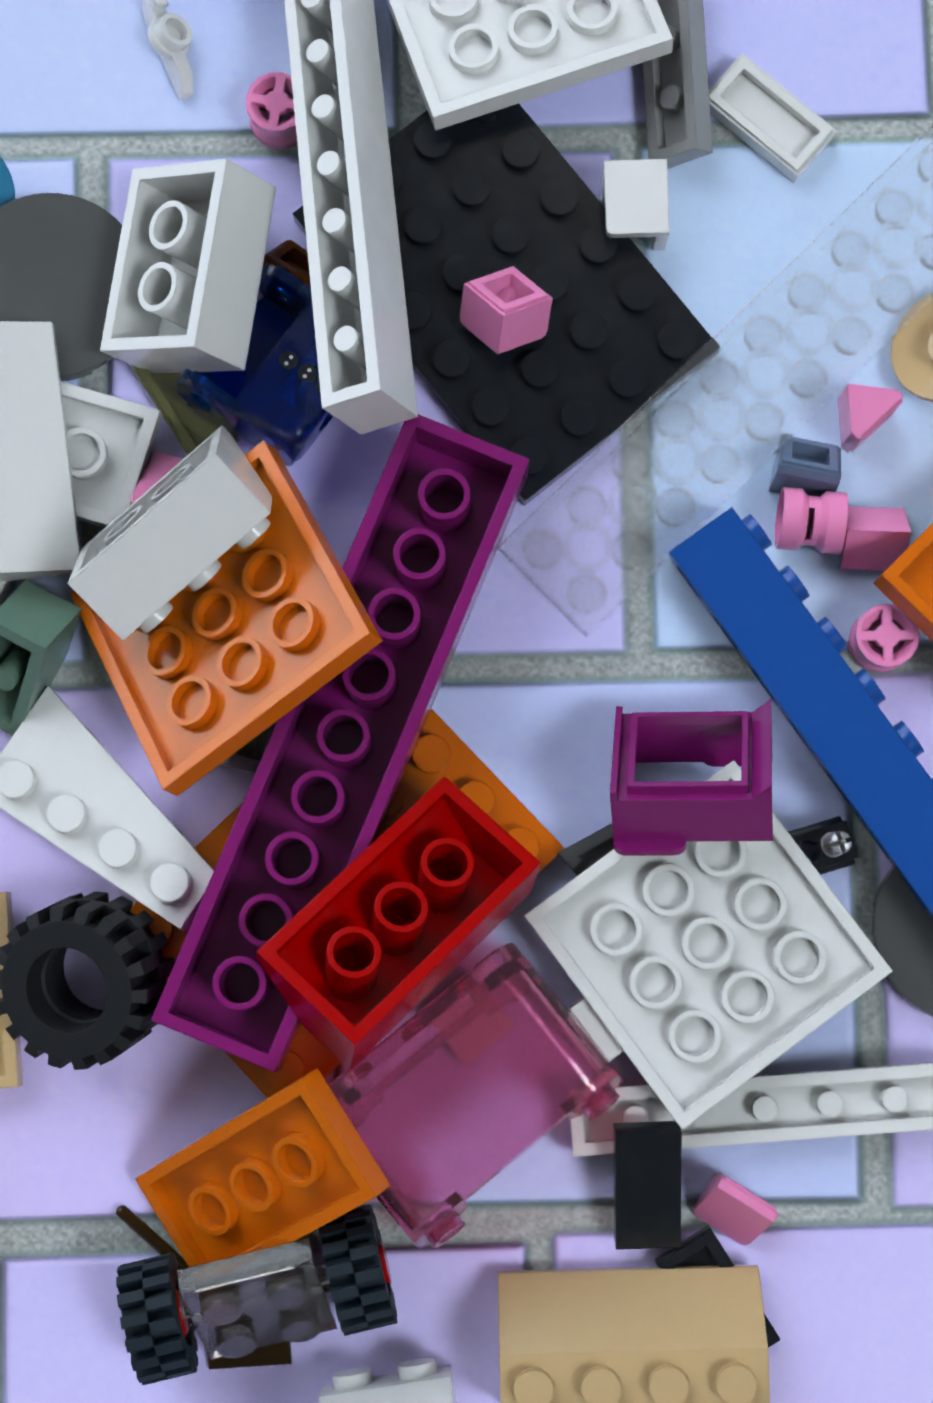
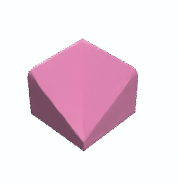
M512 266L464 283L460 322L498 355L539 340L546 335L553 298Z

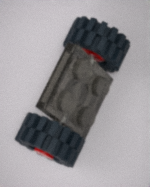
M372 1205L357 1207L319 1228L322 1255L325 1260V1264L319 1265L309 1238L181 1269L173 1253L120 1265L117 1268L118 1277H116V1286L119 1291L117 1303L122 1314L120 1323L126 1335L125 1346L127 1353L130 1352L131 1366L133 1371H136L139 1383L148 1385L196 1373L198 1366V1356L196 1353L198 1351V1344L194 1336V1331L196 1330L211 1360L219 1357H243L253 1352L256 1348L284 1341L305 1342L311 1340L321 1332L337 1329L336 1315L338 1322L340 1321V1327L344 1336L396 1324L398 1322L397 1310L391 1287L390 1268Z

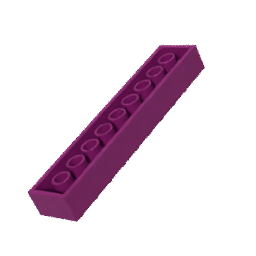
M419 414L416 418L404 421L342 567L383 641L277 721L151 1021L271 1071L277 1072L282 1070L301 1023L257 959L256 951L378 838L528 477L529 458Z

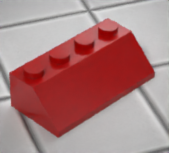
M444 776L258 949L256 957L300 1023L351 1071L532 892L541 862Z

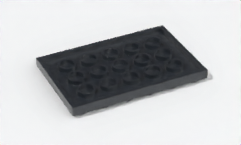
M519 103L436 131L427 110L389 139L413 369L466 434L530 459L528 477L519 496V500L524 506L718 355L720 350L718 344L629 237L610 238L606 235L605 207ZM301 206L292 214L294 222L306 235L303 206ZM514 266L553 298L548 331L539 340L497 355L460 322L464 283Z

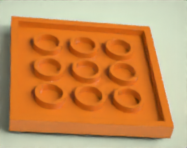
M264 440L246 453L245 456L272 495L271 513L266 517L271 522L270 526L247 548L241 549L237 544H234L217 560L222 564L221 568L200 589L193 592L186 586L169 601L173 605L172 611L154 629L144 633L138 627L125 640H122L74 590L70 593L75 605L82 608L80 616L162 790L175 796H179L383 641L278 451Z

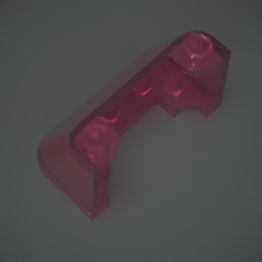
M509 943L483 958L375 1046L351 1071L347 1069L328 1086L390 1183V1186L376 1197L377 1200L414 1245L422 1249L429 1242L434 1248H438L453 1238L466 1224L460 1216L468 1206L466 1200L566 1117L575 1119L584 1114L591 1121L607 1111L620 1097L615 1089L625 1081L518 947L513 943Z

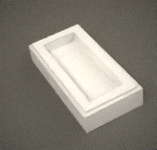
M743 53L709 90L710 114L793 183L796 182L836 134V129Z

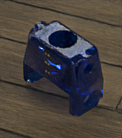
M266 264L262 269L259 292L264 297L256 303L245 371L198 372L195 370L193 372L185 369L178 377L177 392L187 401L189 407L217 427L223 425L232 436L254 447L264 440L278 451L285 466H292L295 461L300 460L333 418V415L322 409L311 288L277 264L275 267L274 265Z

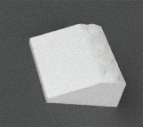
M0 321V582L72 573L80 553V543L54 324L52 322Z

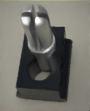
M840 816L788 831L798 846L803 842L814 845L817 855L811 863L820 875L855 865L854 858H857L858 855L847 821H842Z

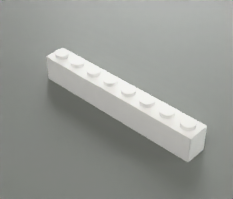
M284 0L322 409L359 434H365L418 417L374 0Z

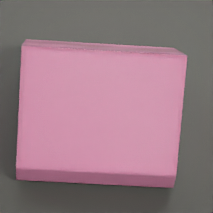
M847 384L838 397L841 447L847 453L850 450L853 452L895 413L903 403L902 398L904 396L896 389Z
M848 506L847 530L844 546L840 554L839 570L885 571L909 547L911 529L905 508Z

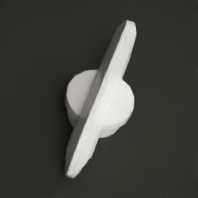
M142 0V10L148 28L149 42L154 50L159 53L179 100H186L193 94V71L186 57L193 38L192 29L181 16L175 13H167L165 8L169 5L168 0Z

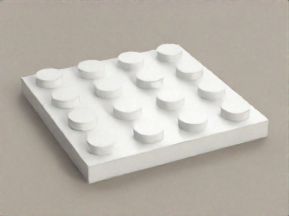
M386 0L435 131L670 54L673 50V37L657 0Z
M733 760L706 781H741V769ZM773 811V841H686L685 851L679 855L624 856L618 854L613 849L524 915L682 1130L893 972Z

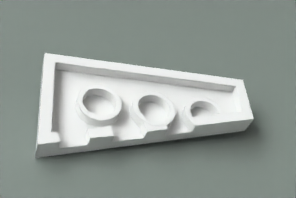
M47 686L30 710L25 721L21 723L0 754V809L186 932L192 924L214 868L173 822L154 804L138 783L111 756L95 735L85 727L60 696Z

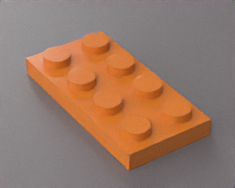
M318 1068L135 1178L203 1290L376 1198L390 1186V1183Z

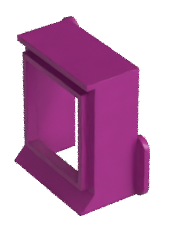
M771 699L753 712H634L632 714H623V706H616L610 782L614 850L624 856L679 855L685 851L686 841H773ZM734 760L741 767V781L635 782L636 763L704 762L712 767H725Z

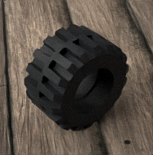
M95 891L86 896L79 893L26 917V921L16 925L8 933L7 938L10 940V943L0 947V964L4 966L0 970V990H2L3 997L0 999V1015L8 1014L12 1025L5 1029L13 1040L22 1036L28 1042L24 1049L25 1052L34 1058L46 1053L48 1054V1065L60 1069L72 1062L74 1070L89 1069L97 1062L101 1066L113 1060L152 1032L151 1029L158 1025V1023L151 1021V1018L167 983L166 977L170 975L175 963L174 957L164 958L161 949L167 946L169 942L164 932L156 936L152 933L148 926L154 919L145 910L134 915L130 912L133 905L132 901L120 896L109 902L107 892ZM68 948L78 950L87 955L102 972L107 990L104 1010L87 1006L70 990L64 974V958Z

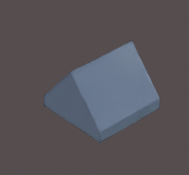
M787 435L779 437L768 491L780 493L782 487L803 488L810 496H821L826 491L836 492L841 480V448L839 446Z

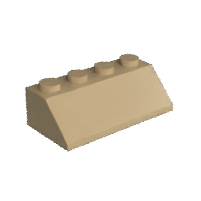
M757 1264L734 1265L731 1267H719V1265L676 1266L674 1269L636 1267L498 1271L501 1403H770L768 1342L760 1273Z

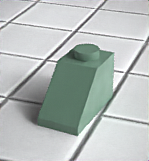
M27 579L0 606V729L12 736L21 723L25 721L30 710L46 687H50L69 652L82 608Z

